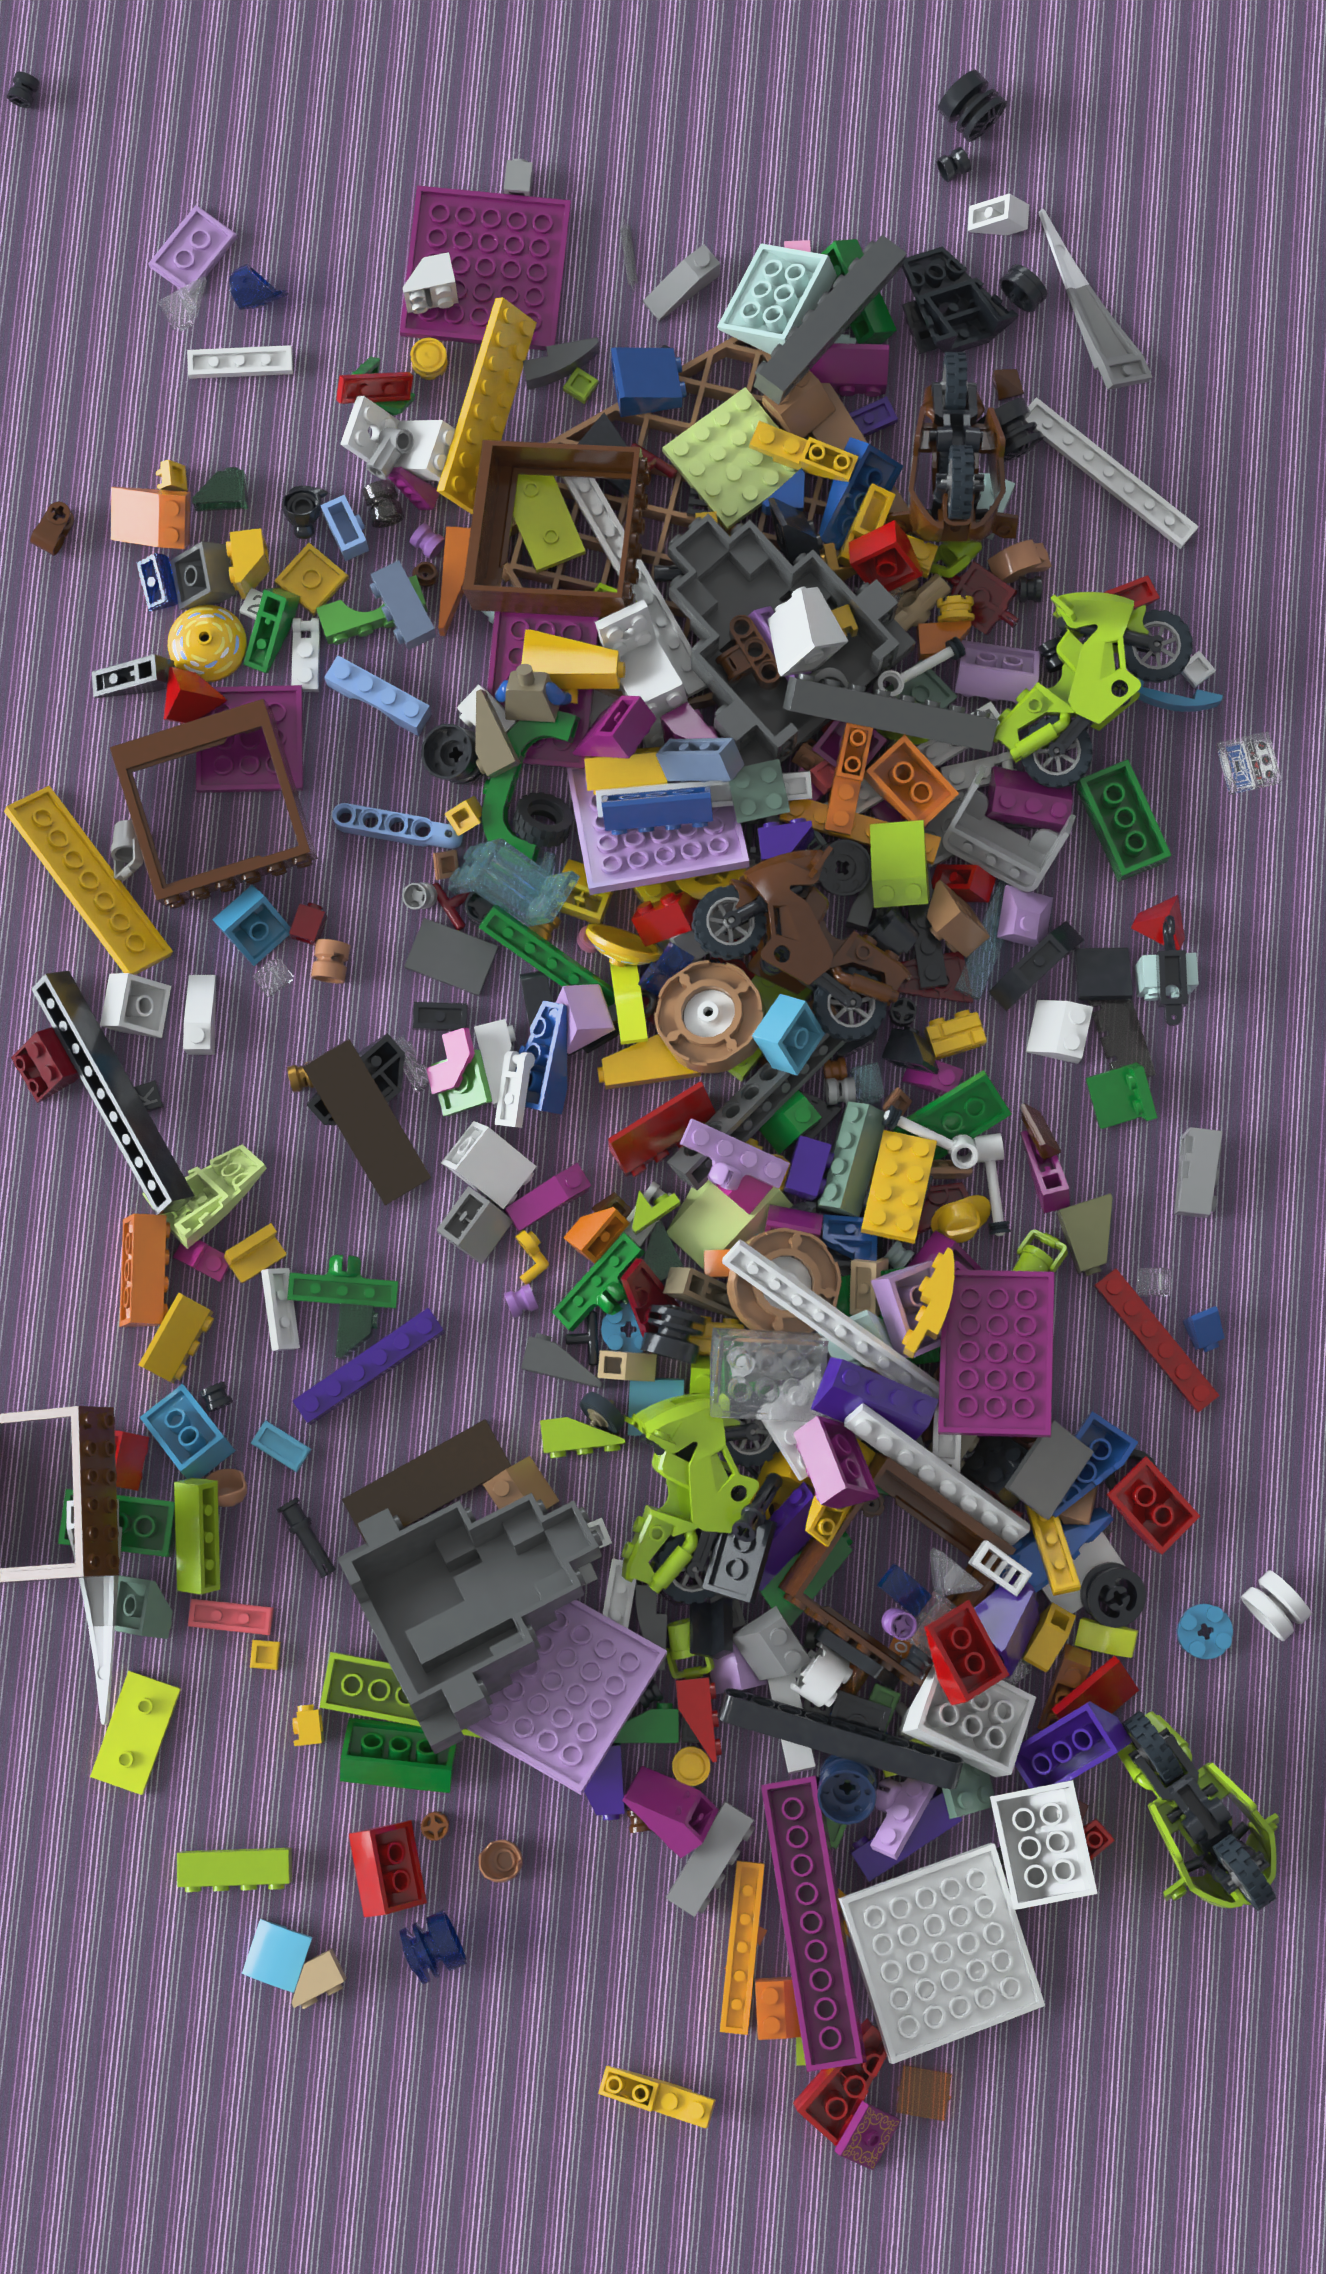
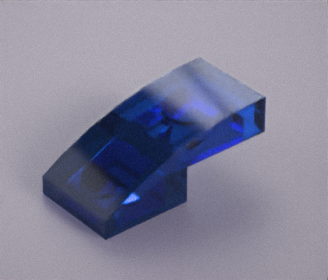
M669 942L657 963H650L638 985L658 996L667 980L690 965L694 956L674 943Z
M894 1563L877 1584L881 1590L915 1618L932 1597L923 1586Z

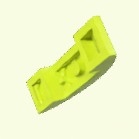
M610 963L621 1045L648 1041L638 967L637 965L629 964L619 967Z

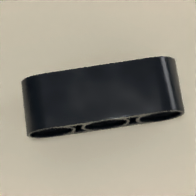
M541 971L520 974L529 1027H531L542 1002H552L548 977Z

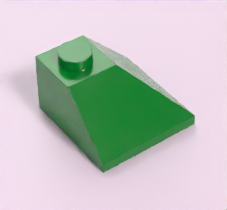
M798 1090L774 1113L759 1131L780 1155L795 1143L800 1135L803 1136L821 1122L822 1117Z

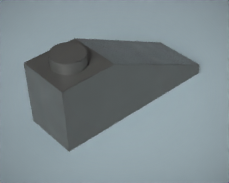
M536 1333L535 1337L529 1336L521 1366L522 1370L601 1389L602 1382L557 1343L551 1342V1336Z

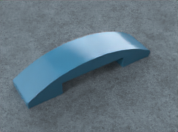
M1139 679L1141 682V688L1138 691L1140 693L1139 700L1162 709L1181 712L1202 711L1217 707L1223 697L1220 694L1197 689L1193 699L1145 688L1143 687L1144 681Z

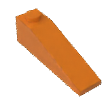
M446 526L438 624L440 636L446 635L464 594L463 583L471 528Z

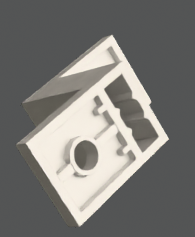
M357 396L340 445L368 463L379 446V435L383 429L397 428L409 430L414 439L413 447L408 453L401 454L394 467H402L423 481L439 482L455 428L443 420L399 421L365 396ZM369 427L372 428V437H371V439H370V435H369V433H368V428H369Z
M644 599L596 621L595 624L602 647L618 651L620 661L625 662V678L620 680V689L623 695L641 696L657 718L650 728V732L642 739L645 748L664 746L660 717L688 702L681 679L656 638L648 606Z

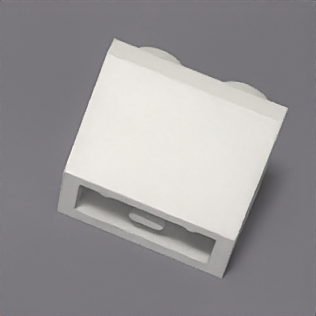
M449 252L422 258L403 286L408 313L421 314L431 308H449L453 304L459 303Z

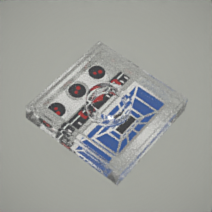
M1269 731L1216 744L1229 795L1272 786L1282 782Z

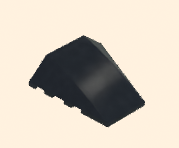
M943 246L907 257L903 262L902 269L934 344L944 354L945 352H962L989 343L1019 316L1013 309L1008 311L1002 306L1003 300L996 294L991 296L982 288L984 283L977 277L972 279L966 273L967 268Z

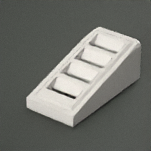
M983 1541L968 1562L975 1569L1015 1596H1018L1033 1574L989 1541ZM990 1551L992 1554L985 1565L981 1564L980 1562L986 1553ZM1000 1558L1001 1562L995 1571L992 1572L990 1568L996 1559ZM1008 1564L1011 1568L1002 1579L999 1576ZM1019 1571L1021 1574L1013 1586L1010 1585L1009 1581L1015 1572Z

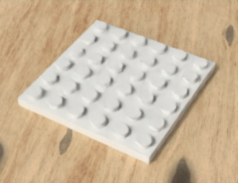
M988 1843L838 1898L889 2063L900 2062L1045 2006L994 1843Z

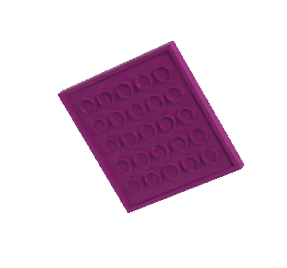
M417 185L406 282L422 258L449 252L459 303H455L449 308L436 307L428 309L424 313L415 314L407 312L404 297L400 336L482 344L495 298L503 297L537 322L529 349L547 351L546 346L556 345L571 200Z

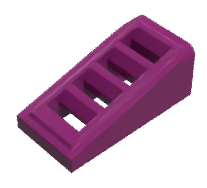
M393 467L388 478L419 510H432L440 494L437 492V488L402 467Z

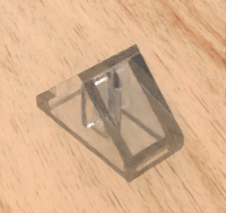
M932 1548L930 1560L934 1592L943 1596L978 1591L983 1587L982 1584L946 1554Z

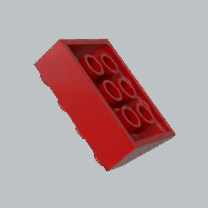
M702 1082L696 1083L608 1138L609 1151L626 1177L631 1174L633 1177L640 1175L647 1170L645 1165L653 1160L656 1163L664 1160L670 1155L668 1151L675 1146H678L680 1149L683 1146L680 1142L690 1119L705 1124L716 1113Z

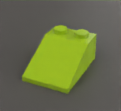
M924 820L870 824L874 908L928 904L930 895Z

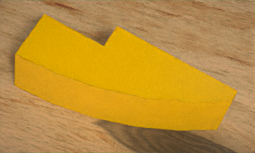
M873 483L870 485L837 557L839 564L845 567H852L849 558V542L884 525L896 494Z

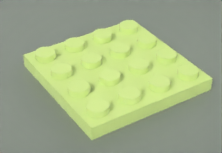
M746 387L662 447V452L691 488L697 491L700 499L704 500L708 505V509L713 512L716 511L717 520L726 531L759 508L770 495L799 471L774 462L773 457L749 448L759 421L777 428L778 426Z

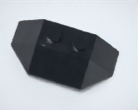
M386 1033L358 1054L388 1103L402 1090L405 1052ZM316 1092L306 1105L324 1125H336L319 1094Z

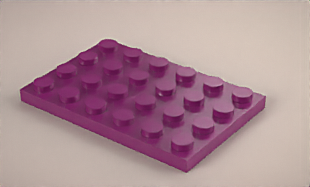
M495 612L487 691L495 698V692L504 680H509L510 673L516 671L517 667L521 665L525 629L598 646L599 634L595 622L600 620L601 617ZM578 689V704L569 703L568 705L559 706L558 711L576 715L580 718L573 744L555 738L541 739L529 748L523 764L585 769V756L574 755L572 752L590 728L594 689ZM499 702L505 708V702Z
M954 1270L953 1293L944 1324L941 1328L938 1434L1051 1438L1054 1272Z

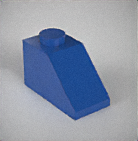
M1217 1306L1183 1320L1195 1351L1203 1348L1205 1353L1220 1347L1218 1341L1225 1337Z

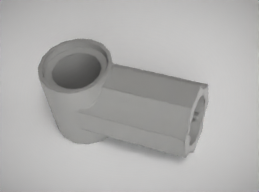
M383 429L379 435V446L367 464L369 472L380 479H387L401 454L408 453L412 449L414 443L412 433L406 429Z

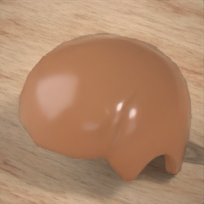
M220 1469L206 1477L208 1480L218 1481V1506L233 1507L241 1503L247 1494V1482L243 1472L239 1470Z
M505 1839L490 1842L479 1854V1869L485 1878L493 1882L505 1883L512 1880L520 1872L523 1865L522 1853L517 1845Z

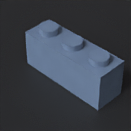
M399 560L371 574L373 583L369 586L376 599L381 597L385 605L381 609L388 622L393 620L397 628L393 632L400 645L405 643L407 649L410 650L436 637L435 628Z
M733 738L669 739L656 753L667 781L728 782L733 780L744 766Z

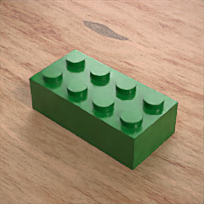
M1128 759L1083 777L1078 781L1075 788L1118 882L1167 863L1171 853Z
M66 1489L58 1544L71 1545L67 1532V1501H73L72 1489ZM117 1495V1499H119V1527H122L121 1552L172 1558L176 1535L175 1502Z

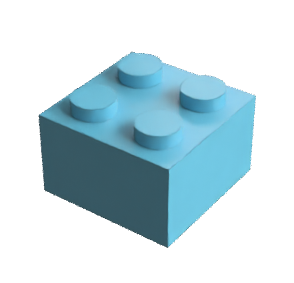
M780 994L774 1004L771 1005L764 1019L757 1026L752 1037L772 1068L798 1076L825 1033L822 1031V1027L806 1001Z

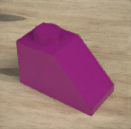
M936 1060L939 1068L938 1074L906 1069L901 1082L942 1096L959 1085L964 1070Z

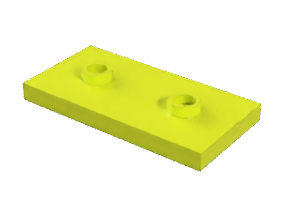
M518 474L513 518L536 572L539 573L586 554L554 476Z
M128 1671L90 1777L143 1795L181 1688L133 1671Z

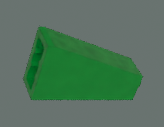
M846 1531L803 1592L812 1600L852 1552L850 1545L853 1542ZM801 1552L795 1555L768 1585L760 1591L771 1609L777 1606L790 1627L803 1610L784 1599L785 1592L779 1589L778 1586Z

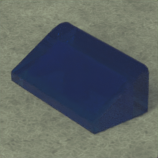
M154 553L136 562L148 611L152 612L177 605L178 599L168 556Z

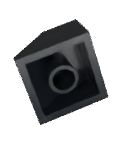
M774 497L769 498L776 541L788 562L794 566L793 562L802 553L808 554L812 550L820 556L819 550L823 549V543L820 535L816 534L812 520L808 521L803 511Z

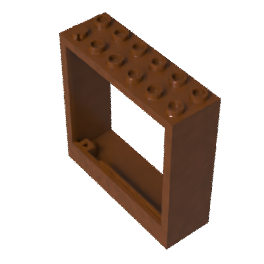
M483 440L463 591L472 610L605 618L636 603V594L633 593L634 584L637 585L639 581V569L636 568V563L642 557V544L639 543L640 535H644L645 519L642 518L643 510H647L648 494H645L646 485L651 483V470L647 469V458L643 457L641 448ZM518 474L631 480L617 593L501 586L503 567L507 563Z
M264 699L110 747L156 901L164 906H170V909L179 908L186 905V900L193 898L196 901L204 900L211 897L210 893L218 890L221 893L235 890L236 885L246 882V885L255 884L262 881V876L271 874L272 877L280 876L287 873V868L297 866V869L311 866L313 860L318 859L272 708ZM262 727L299 846L265 857L254 856L166 884L133 772L224 744L228 737L244 732L248 734L261 730Z
M72 1406L0 1414V1424L71 1417L75 1563L0 1568V1584L119 1576L120 1559L118 1553L119 1530L117 1522L118 1502L114 1407Z
M874 1451L876 1454L868 1467L874 1484L893 1497L897 1506L970 1558H972L983 1541H989L1007 1555L1014 1554L1016 1549L893 1459ZM864 1502L852 1505L829 1547L824 1546L812 1536L778 1588L785 1592L784 1599L803 1610L804 1613L820 1622L832 1633L841 1637L848 1644L896 1675L902 1682L911 1687L915 1683L922 1686L932 1666L927 1667L924 1678L922 1680L900 1664L903 1659L830 1606L822 1607L803 1593ZM988 1551L980 1563L985 1565L992 1553ZM997 1558L990 1568L992 1572L995 1571L1001 1562L1000 1558ZM968 1564L928 1624L967 1600H970L973 1608H975L982 1602L994 1581ZM924 1629L914 1646L932 1659Z

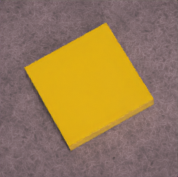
M308 543L274 581L281 589L301 596L299 604L315 616L317 614L316 608L325 605L349 579V576L311 543Z

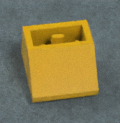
M261 528L230 532V541L226 542L228 558L230 557L231 566H233L229 567L230 581L233 583L235 591H239L241 599H245L251 588L255 589L270 571L268 547Z
M569 859L558 878L550 900V907L553 910L592 924H602L614 891L590 895L584 864Z

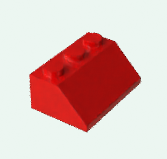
M412 1820L369 1828L349 1834L364 1918L387 1915L427 1903Z

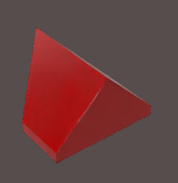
M174 667L169 668L164 720L185 724L201 718L228 701L196 672Z
M1178 895L1138 913L1131 929L1164 946L1163 923L1165 917L1171 915L1175 920L1174 941L1176 950H1180L1185 940Z

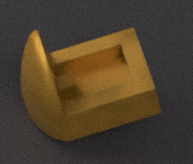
M834 543L823 544V551L820 554L821 558L842 581L857 573L853 567L839 568Z

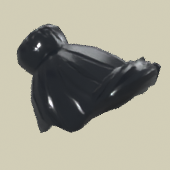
M300 485L290 489L287 495L283 497L282 511L286 520L294 526V535L297 538L308 539L313 537V524L320 516L322 498L328 495V492L324 489Z

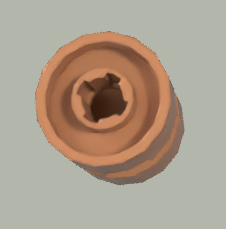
M316 940L314 955L318 959L312 964L311 978L327 983H345L347 967L344 965V962L349 960L351 946L336 940Z

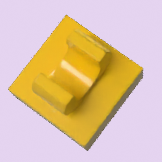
M169 459L160 462L161 469L156 471V475L162 477V484H158L157 488L161 490L188 491L185 466Z

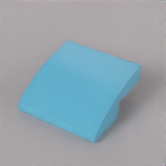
M655 1378V1382L630 1380L628 1416L632 1417L633 1413L637 1414L657 1402L684 1395V1379ZM628 1423V1435L641 1436L643 1434Z
M260 1919L242 1974L294 1993L313 1937Z

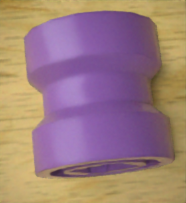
M423 523L415 530L409 543L415 548L422 549L423 554L431 560L444 547L445 538L440 534H435L431 526Z
M529 1284L521 1286L519 1291L504 1293L513 1318L521 1316L524 1309L531 1312L539 1309Z
M890 1608L882 1616L881 1623L883 1629L895 1638L907 1640L915 1634L917 1629L916 1619L901 1608Z

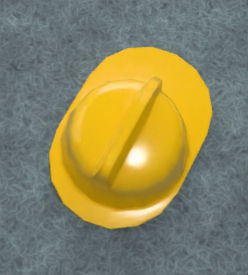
M973 1195L943 1205L935 1211L931 1218L932 1231L936 1230L957 1243L969 1241L987 1221L991 1212L990 1202L984 1196Z

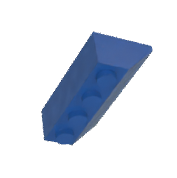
M710 786L605 795L601 802L605 831H611L612 835L628 833L627 829L638 828L639 832L655 831L654 827L665 826V830L680 829L681 824L692 823V827L708 826V822L713 821Z

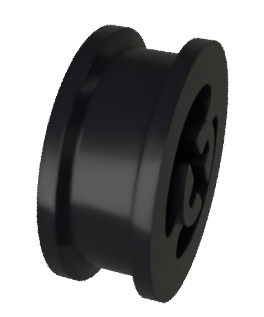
M1106 1562L1097 1565L1085 1576L1081 1585L1080 1598L1084 1609L1089 1615L1105 1626L1118 1628L1132 1623L1141 1614L1146 1602V1589L1141 1578L1126 1566L1116 1562ZM1118 1578H1123L1126 1580L1128 1585V1594L1125 1593L1127 1589L1120 1585L1118 1582H1116ZM1099 1596L1101 1597L1099 1600L1111 1608L1109 1611H1102L1098 1603Z

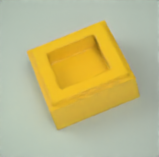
M252 1640L250 1668L278 1670L281 1642Z

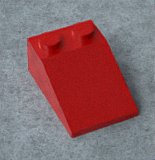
M1146 1456L1107 1494L1132 1530L1150 1550L1159 1554H1163L1200 1517L1196 1510Z
M970 1600L965 1601L924 1627L938 1681L951 1705L968 1702L1009 1676Z

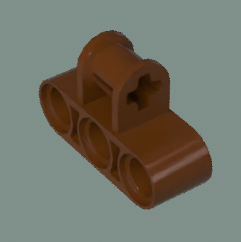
M746 615L735 616L730 622V638L735 646L719 655L715 662L717 665L722 666L728 676L727 681L729 684L735 683L752 673L761 688L765 690L775 689L781 681L776 658L753 621ZM741 625L747 627L749 631L746 634L739 635L734 630L737 626ZM752 648H759L762 654L758 657H752L748 654V651ZM766 670H772L776 673V677L767 680L762 676V673Z

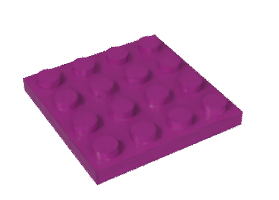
M302 685L213 687L228 701L201 718L260 699H264L272 708L297 791H303ZM261 727V730L248 734L244 732L228 737L224 744L196 752L197 793L282 791L263 728Z

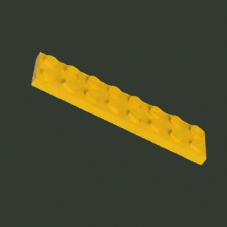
M503 297L495 298L437 488V492L470 514H473L482 442L483 440L501 441L523 370V361L526 360L537 322Z
M50 785L6 806L4 811L124 973L137 975L171 956L173 951L123 883L114 878V871Z

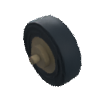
M588 1392L579 1404L583 1413L591 1421L590 1425L593 1427L596 1425L605 1432L616 1434L625 1423L624 1417L613 1405L614 1401L611 1399L608 1401L600 1394Z

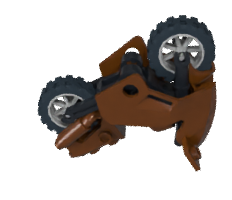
M945 352L942 381L932 382L924 390L923 405L920 408L914 438L908 489L911 501L909 511L888 513L886 518V524L895 520L905 534L911 531L924 542L979 543L992 533L1001 538L1016 539L1018 515L998 512L1000 502L1006 492L1004 471L1005 436L993 407H988L985 423L976 424L977 420L984 413L985 408L977 391V384L967 382L966 352ZM925 415L928 416L933 423H925ZM921 453H932L933 501L931 509H926L915 493ZM979 454H987L991 486L994 495V503L992 506H989V510L977 509L981 498V491H984L985 475L978 474Z
M830 846L824 852L820 849L802 850L769 858L743 872V876L739 877L738 880L731 879L727 887H717L700 900L693 913L692 930H694L695 940L700 943L701 948L705 952H709L712 957L731 960L740 959L757 947V953L747 965L749 972L796 995L806 987L814 992L812 1010L815 1012V1017L822 1027V1031L831 1035L833 1039L851 1042L861 1040L872 1034L881 1025L886 1015L885 1006L889 1007L891 1002L895 1003L899 996L897 989L902 983H907L912 977L905 966L898 962L900 957L890 950L884 952L876 947L878 942L866 934L862 937L859 933L853 931L846 939L842 940L833 937L829 933L823 920L829 908V901L815 886L817 883L827 879V874L822 871L824 861L833 849ZM725 903L734 904L732 910L727 913L721 905ZM716 907L722 915V919L710 917ZM749 922L747 931L740 927ZM710 923L719 924L721 928L713 934ZM736 930L744 937L739 941L733 942V931ZM765 930H767L768 943L764 947L763 936ZM723 932L725 935H728V942H724L717 937ZM868 973L880 976V982L876 977L870 976ZM862 1003L869 1004L868 1013L859 1008ZM830 1005H832L834 1008L838 1010V1013L835 1016L833 1015ZM854 1011L864 1017L861 1022L854 1024L853 1018ZM843 1013H848L849 1024L840 1022L838 1018Z

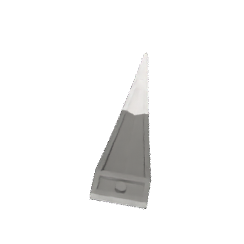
M1042 208L1039 211V216L1094 369L1099 370L1107 390L1147 383L1153 377L1143 354L1121 329L1093 291L1065 247L1046 211Z
M117 1499L118 1553L120 1559L122 1527H119V1499ZM67 1501V1532L75 1560L73 1501ZM119 1576L79 1578L93 1652L102 1725H107L109 1722Z

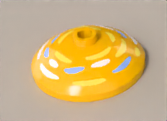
M200 605L185 611L176 619L168 636V651L175 667L196 672L206 682L219 681L234 673L243 662L247 650L246 633L239 619L227 609L216 605ZM203 635H209L207 641L203 642L200 640Z
M596 923L589 924L586 928L588 939L600 953L610 958L609 962L619 967H624L625 964L644 965L656 962L662 958L663 950L658 945L652 944L645 947L640 936L632 932Z

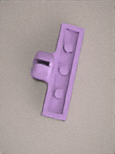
M690 1119L680 1142L681 1145L712 1160L708 1180L715 1185L719 1184L727 1190L738 1189L745 1175H749L775 1188H780L790 1164L694 1119Z
M890 1778L881 1780L878 1785L885 1789L884 1791L877 1789L875 1807L887 1815L870 1844L872 1849L897 1860L938 1786L912 1778H907L905 1782H897Z

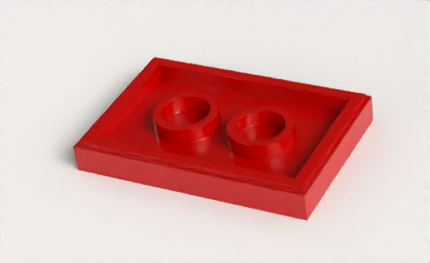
M1114 1655L1051 1710L1060 1720L1090 1701L1112 1714L1135 1695L1139 1689L1120 1660Z

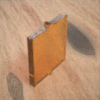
M903 2065L901 2082L897 2086L899 2094L896 2113L945 2121L947 2103L951 2100L949 2090L952 2074Z

